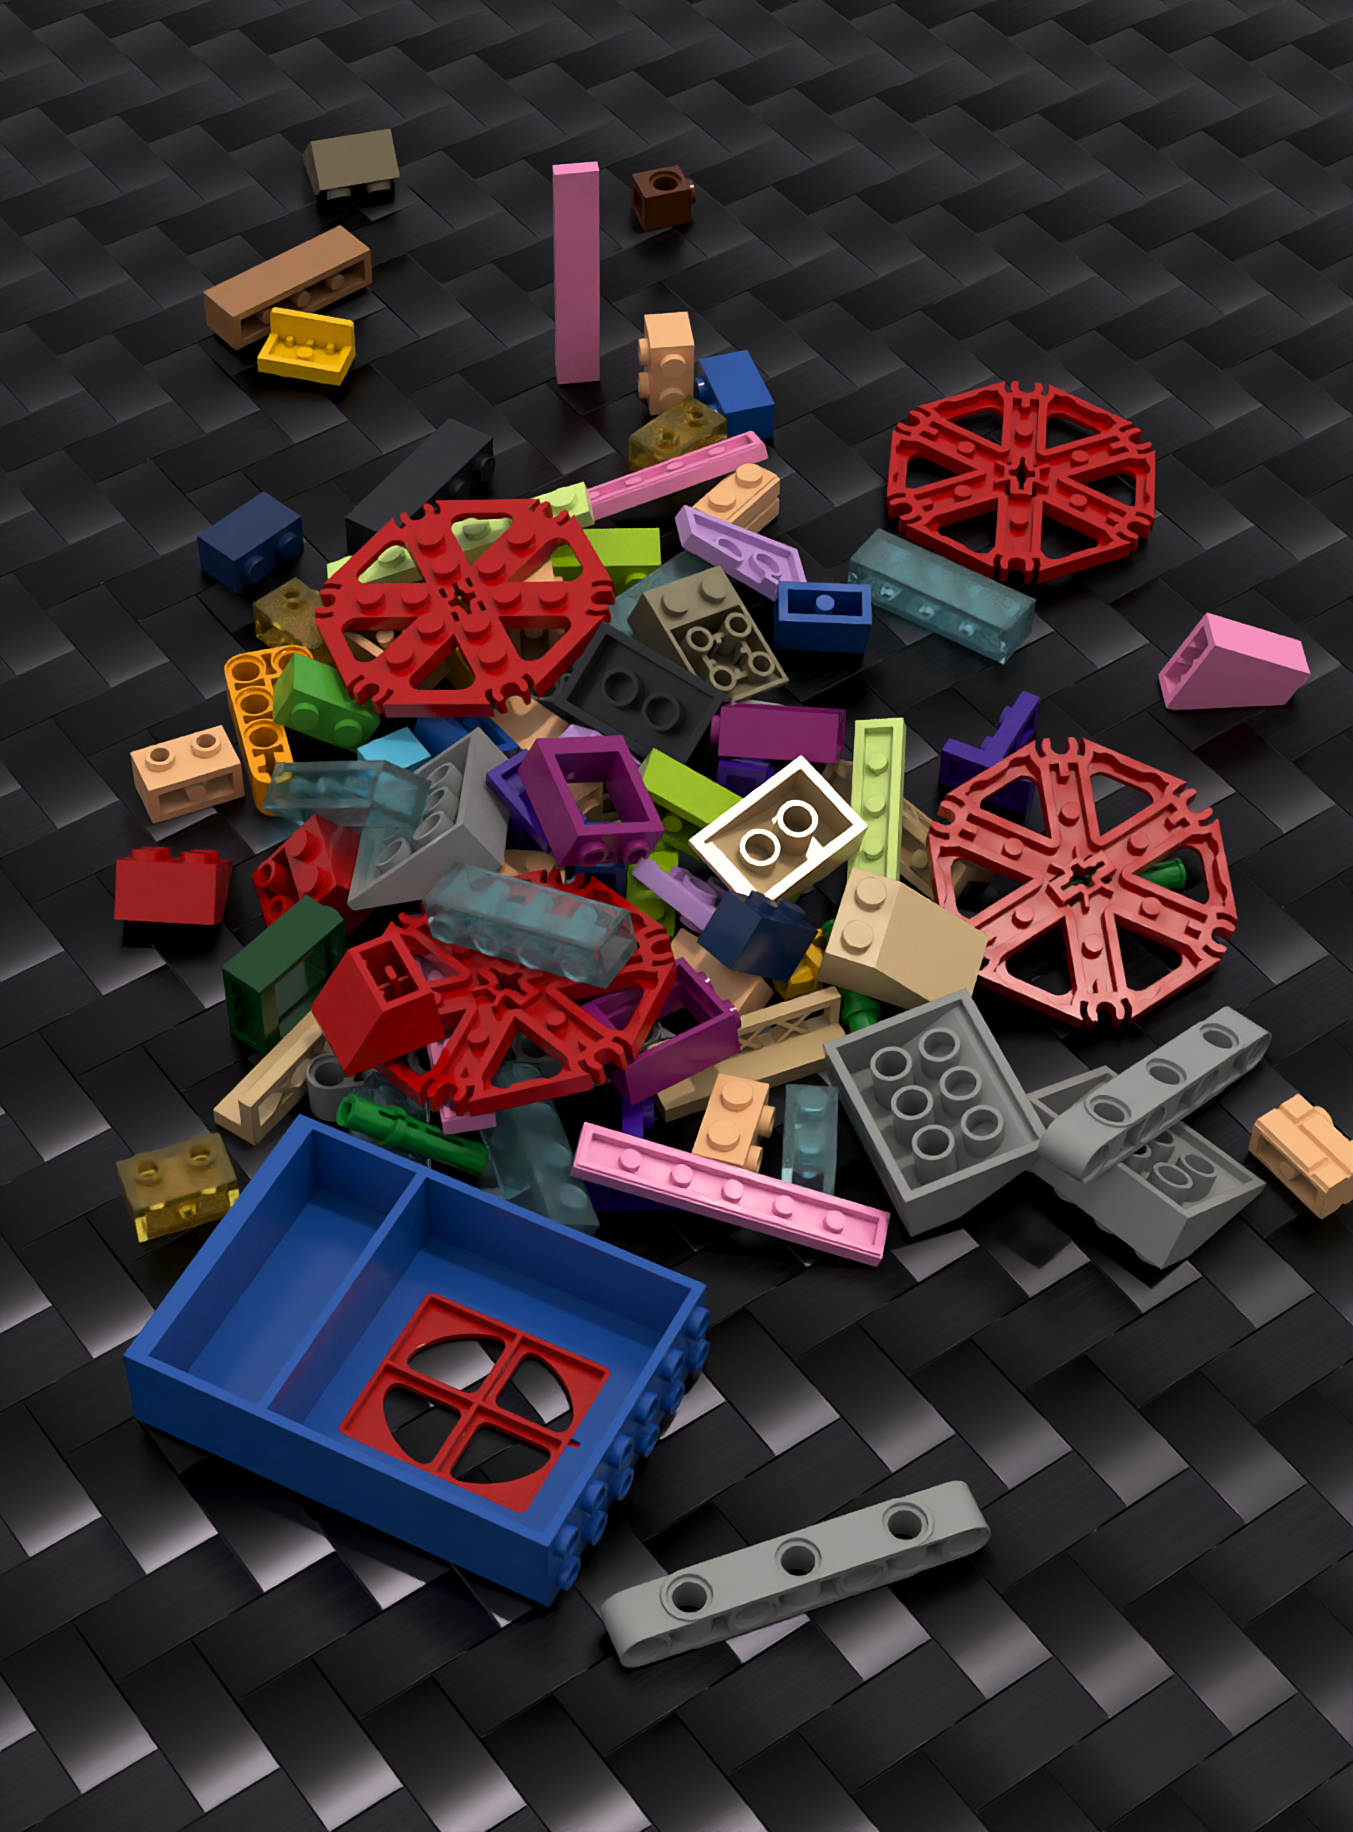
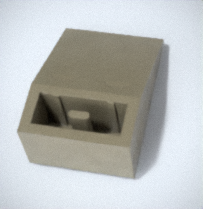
M720 565L643 592L627 619V623L640 643L726 693L733 699L731 702H741L785 685L789 681Z

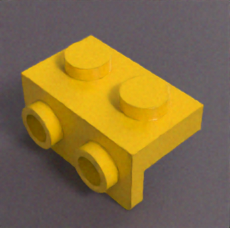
M274 307L270 312L271 333L257 357L258 371L276 374L281 377H292L315 381L321 384L340 386L356 356L354 323L351 320Z

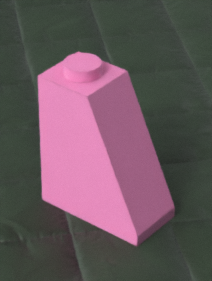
M1206 613L1158 674L1166 708L1171 710L1285 705L1297 689L1305 684L1310 671L1301 641Z

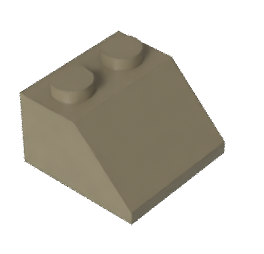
M391 129L311 141L302 154L303 162L316 197L327 195L328 201L349 198L353 190L366 189L369 195L390 191V184H395L400 178Z

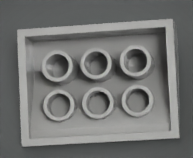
M480 727L471 731L368 804L347 905L353 911L464 893L478 882L482 885L486 884L499 874L503 867L510 811L485 782L486 773L508 760V758Z
M966 988L823 1044L829 1081L910 1237L960 1218L1042 1158L1038 1155L1037 1149L1046 1129Z
M1105 1065L1026 1095L1045 1129H1047L1059 1115L1084 1100L1090 1093L1118 1076V1074ZM1181 1120L1120 1163L1110 1167L1086 1184L1080 1183L1043 1157L1025 1170L1035 1173L1051 1185L1058 1197L1069 1203L1076 1204L1093 1217L1095 1224L1100 1229L1118 1236L1134 1248L1136 1255L1141 1260L1160 1269L1189 1257L1257 1197L1267 1184Z

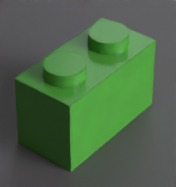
M295 652L274 684L273 722L356 754L357 748L366 745L380 724V715L374 711L371 702L373 697L369 698L362 706L357 704L355 696L351 700L336 668Z

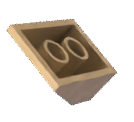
M801 755L692 837L688 845L730 891L749 895L751 890H755L769 897L774 902H778L780 898L788 899L822 880L857 853L868 826Z
M852 867L816 980L909 1010L964 988L968 990L972 997L989 936L904 883Z

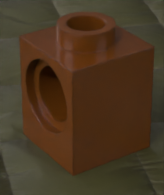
M678 165L632 174V209L644 231L691 222V205L696 203V192L693 182L686 180Z

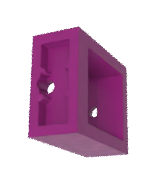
M731 702L721 706L720 715H713L711 744H719L718 756L794 761L802 755L807 762L837 763L844 755L846 709Z
M623 735L536 738L517 769L559 867L576 865L593 867L598 864L608 863L637 864L640 857L647 859L665 832V828ZM604 782L621 823L585 825L567 784Z
M683 957L675 960L677 979L655 1021L685 1007L700 1025L638 1054L635 1061L625 1054L628 1067L624 1070L618 1068L613 1063L602 1065L605 1075L631 1106L741 1052L737 1029L741 1028L742 1024L735 1006L729 1000L722 1001L715 993L708 976L703 971L697 973ZM637 988L609 992L580 1007L608 1029L623 1030L632 1018L644 992Z

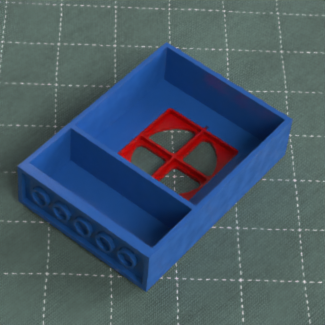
M299 1114L126 1350L123 1358L136 1419L550 1608L560 1589L568 1591L573 1585L581 1566V1559L579 1557L587 1544L594 1546L601 1538L608 1520L606 1512L613 1500L621 1501L626 1496L634 1477L633 1467L640 1455L646 1458L652 1452L660 1432V1426L658 1425L665 1413L672 1415L677 1410L685 1391L684 1381L690 1371L697 1373L702 1368L710 1348V1342L705 1340V1331L711 1318V1311L706 1309V1284ZM464 1338L489 1339L498 1341L505 1346L504 1351L481 1387L473 1393L463 1392L408 1366L409 1360L417 1352L448 1340ZM535 1357L540 1359L563 1383L573 1410V1419L566 1431L554 1432L506 1411L496 1404L500 1394L525 1358ZM393 1388H404L454 1410L461 1416L436 1457L428 1464L418 1463L408 1456L397 1444L387 1426L384 1416V1400L388 1392ZM488 1426L540 1448L550 1455L549 1461L541 1469L523 1478L508 1482L477 1484L461 1482L451 1476L456 1463L476 1432L482 1427Z

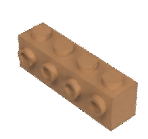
M339 225L204 291L207 326L237 351L271 333L270 312L274 307L313 313L373 283L371 250Z

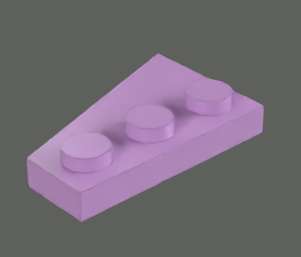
M686 505L676 515L675 521L682 547L715 567L720 565L725 573L775 602L778 581L807 582L797 549Z
M640 857L631 874L681 913L679 919L685 926L701 934L727 890L730 889L719 878L710 876L706 882L693 876L687 869L673 866L670 873L667 874L658 867L659 865L654 860Z

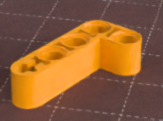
M287 645L242 653L233 656L224 666L228 706L256 808L261 813L269 816L287 814L297 804L294 762L284 726L273 722L274 684L294 652L313 659L308 649L298 645Z

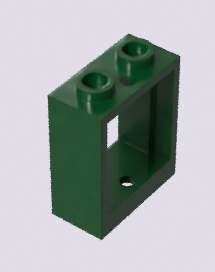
M305 895L222 967L230 1033L264 1056L311 1011V1005L347 952L344 919L334 908L328 905L323 906Z

